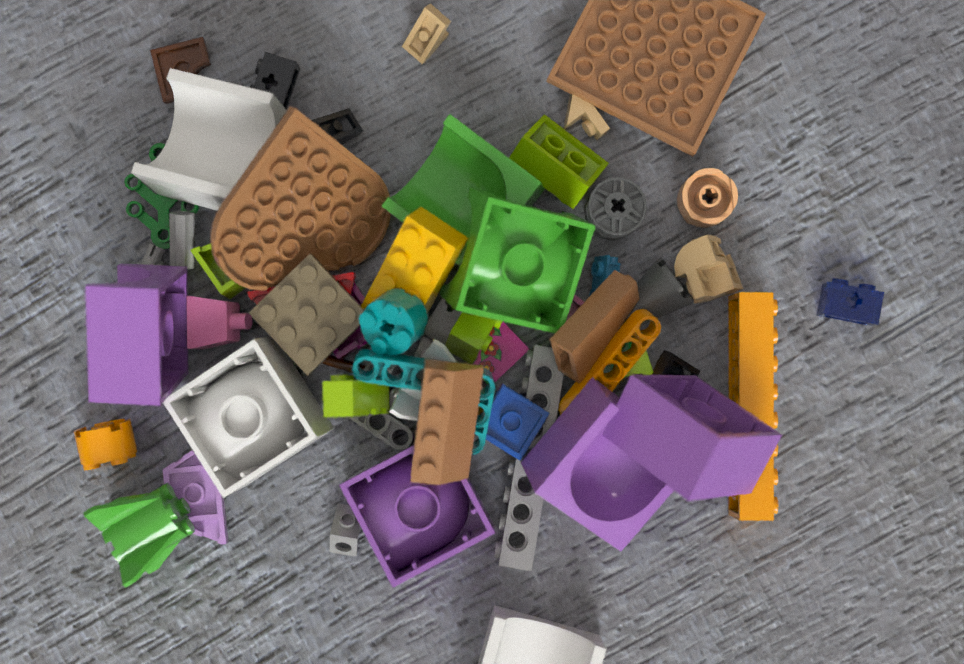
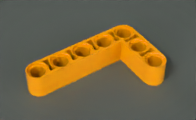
M639 309L630 315L611 339L580 384L575 382L561 399L558 406L560 415L592 377L610 391L615 389L661 332V324L652 313L646 309ZM645 320H650L649 326L646 329L640 330L641 323ZM632 342L629 350L621 351L625 343ZM614 364L613 370L603 373L607 365Z

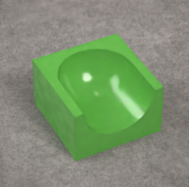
M449 114L443 122L441 136L427 160L398 193L385 200L382 207L403 223L409 214L423 207L469 238L472 212L467 195L470 186L528 206L534 205L545 190V187L539 180ZM468 240L455 262L459 266L462 263Z

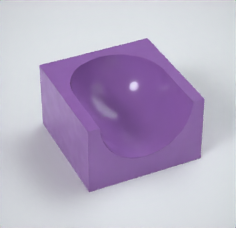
M120 263L117 265L118 283H89L85 286L89 402L160 406L188 375L187 266Z
M631 375L618 401L619 411L608 422L602 434L687 501L750 494L782 436L778 431L694 375Z
M592 377L524 458L521 465L536 494L619 551H622L674 490L602 435L608 422L619 411L617 404L620 397Z
M414 444L339 485L393 588L495 534L494 524L469 477L443 485L410 482Z

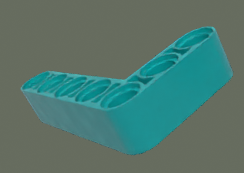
M363 349L355 355L352 370L354 376L362 382L421 391L422 379H419L416 373L424 369L425 359L428 358L402 354L378 355L371 349ZM363 360H368L373 363L374 367L369 371H365L358 364ZM391 365H399L403 372L399 375H392L388 372L387 368ZM486 368L483 370L482 378L488 380L489 383L486 387L481 388L479 406L484 410L480 415H477L475 434L478 436V439L473 442L472 455L479 453L485 445L495 391L493 375Z

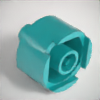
M390 289L364 309L363 313L359 316V323L363 336L374 353L378 355L401 354L423 335L428 322V314L424 304L417 296H411L405 293L403 289Z

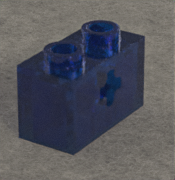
M832 278V282L822 284L817 316L867 326L879 325L884 292L876 291V286L862 283L859 284V287L848 285V280ZM847 297L855 301L853 306H851V303L846 302Z

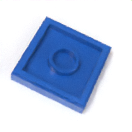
M501 383L493 397L486 440L521 461L550 413Z

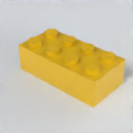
M423 207L418 208L406 217L361 305L362 308L365 309L384 292L398 288L405 290L404 292L411 296H417L424 304L428 313L469 238Z

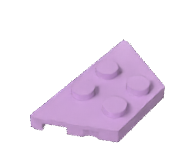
M192 450L163 469L164 484L169 483L178 499L184 498L188 503L191 512L187 515L195 528V532L192 534L218 541L217 543L227 544L228 534L224 498Z

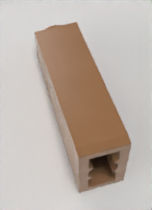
M614 270L550 338L558 371L579 384L584 380L640 299L637 282L634 278Z

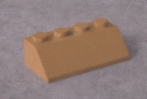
M425 359L410 482L443 485L469 477L484 366Z

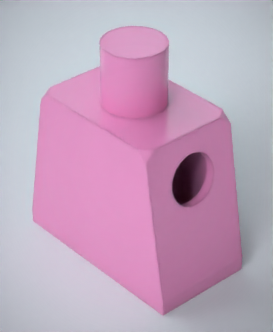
M187 296V349H208L239 342L240 330H247L252 327V316L249 313H240L239 303Z

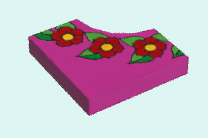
M502 322L499 329L493 327L489 336L493 337L485 352L480 350L473 364L482 365L488 369L493 375L494 383L524 356L527 350H530L504 322ZM482 378V379L485 381V383L488 385L489 381L486 380V379H484V378Z

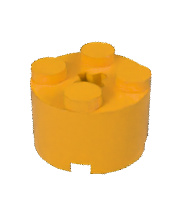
M131 419L94 424L95 426L91 427V430L82 427L74 431L80 463L85 471L99 468L101 464L109 461L111 466L128 462V459L137 456L136 453L138 451Z

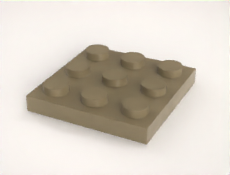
M309 254L249 314L306 375H310L361 326L359 316L363 313L364 309L315 256Z

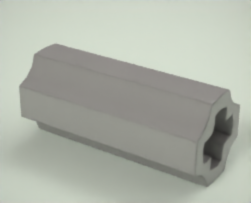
M190 211L170 212V266H187V269H194L195 257L190 250L195 248V213Z

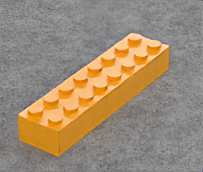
M738 292L728 296V398L773 429H776L778 426L777 412H774V400H777L778 387L774 383V372H777L778 359L774 355V344L778 340V331L776 327H773V316L777 315L778 303L776 299H773V292ZM778 444L753 491L750 494L728 496V515L740 521H774V514L778 512V499L774 497V485L778 484L777 468H774V457L778 455Z

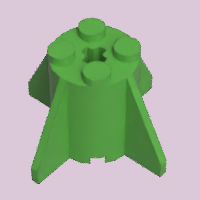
M165 483L150 493L119 497L108 504L93 506L83 512L84 517L102 532L105 543L107 544L111 541L115 548L111 554L119 563L122 585L125 588L135 583L145 571L150 574L159 569L180 540L195 532L194 525L187 515L191 512L188 503L184 498L178 499L169 483Z

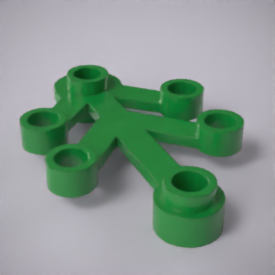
M156 143L150 148L149 157L151 161L156 159V151L165 147L164 143ZM133 174L127 175L124 180L125 186L131 191H136L158 210V222L145 212L144 206L138 201H131L127 204V214L137 218L151 230V240L155 246L162 249H170L169 213L178 200L156 195L140 179H138V184L135 187H131V179L137 177ZM181 202L180 211H187V202ZM134 205H138L140 208L137 214H132L131 212ZM194 205L193 210H191L190 212L196 214L199 210V206ZM167 230L169 233L168 238L162 240L160 233Z

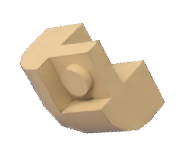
M704 235L684 245L676 256L674 265L675 276L686 278V286L694 299V304L715 300L743 289L731 254L725 255L719 246L721 239L717 236Z

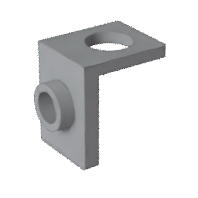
M337 504L330 532L329 552L356 557L361 526L350 505ZM339 542L347 543V544H349L351 547H350V548H342V547H339L336 543H339Z

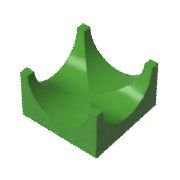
M470 186L467 198L471 204L472 217L467 248L455 277L450 283L443 284L439 295L456 311L556 333L567 320L596 225L572 213L564 211L557 213L535 208Z

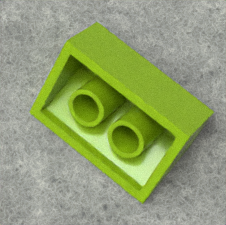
M545 114L521 138L509 159L539 180L545 189L555 195L563 204L568 205L572 209L581 201L609 164Z

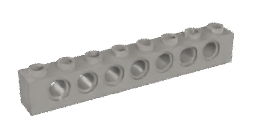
M533 345V350H527L525 366H529L530 369L529 376L523 377L521 393L525 394V398L530 401L535 394L544 395L546 405L543 409L550 414L542 425L540 435L534 438L528 449H533L556 421L564 375L558 371L552 347ZM541 366L547 367L551 372L550 379L545 383L539 382L535 376L536 370ZM515 458L509 460L507 475L512 476L511 486H505L503 503H508L506 514L501 513L498 530H502L503 535L502 541H496L494 558H499V566L532 571L543 498L536 494L533 488L528 491H522L518 488V480L527 475L521 465L523 460L519 461ZM518 504H525L529 508V512L526 517L517 518L513 514L514 507ZM521 532L524 535L523 543L512 545L508 540L511 533Z

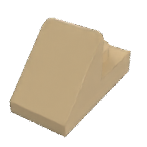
M430 3L422 11L402 47L421 64L425 63L448 37L449 33L446 29L451 21Z
M570 94L563 129L566 130L582 119V127L588 136H594L596 140L603 137L610 128L594 105Z

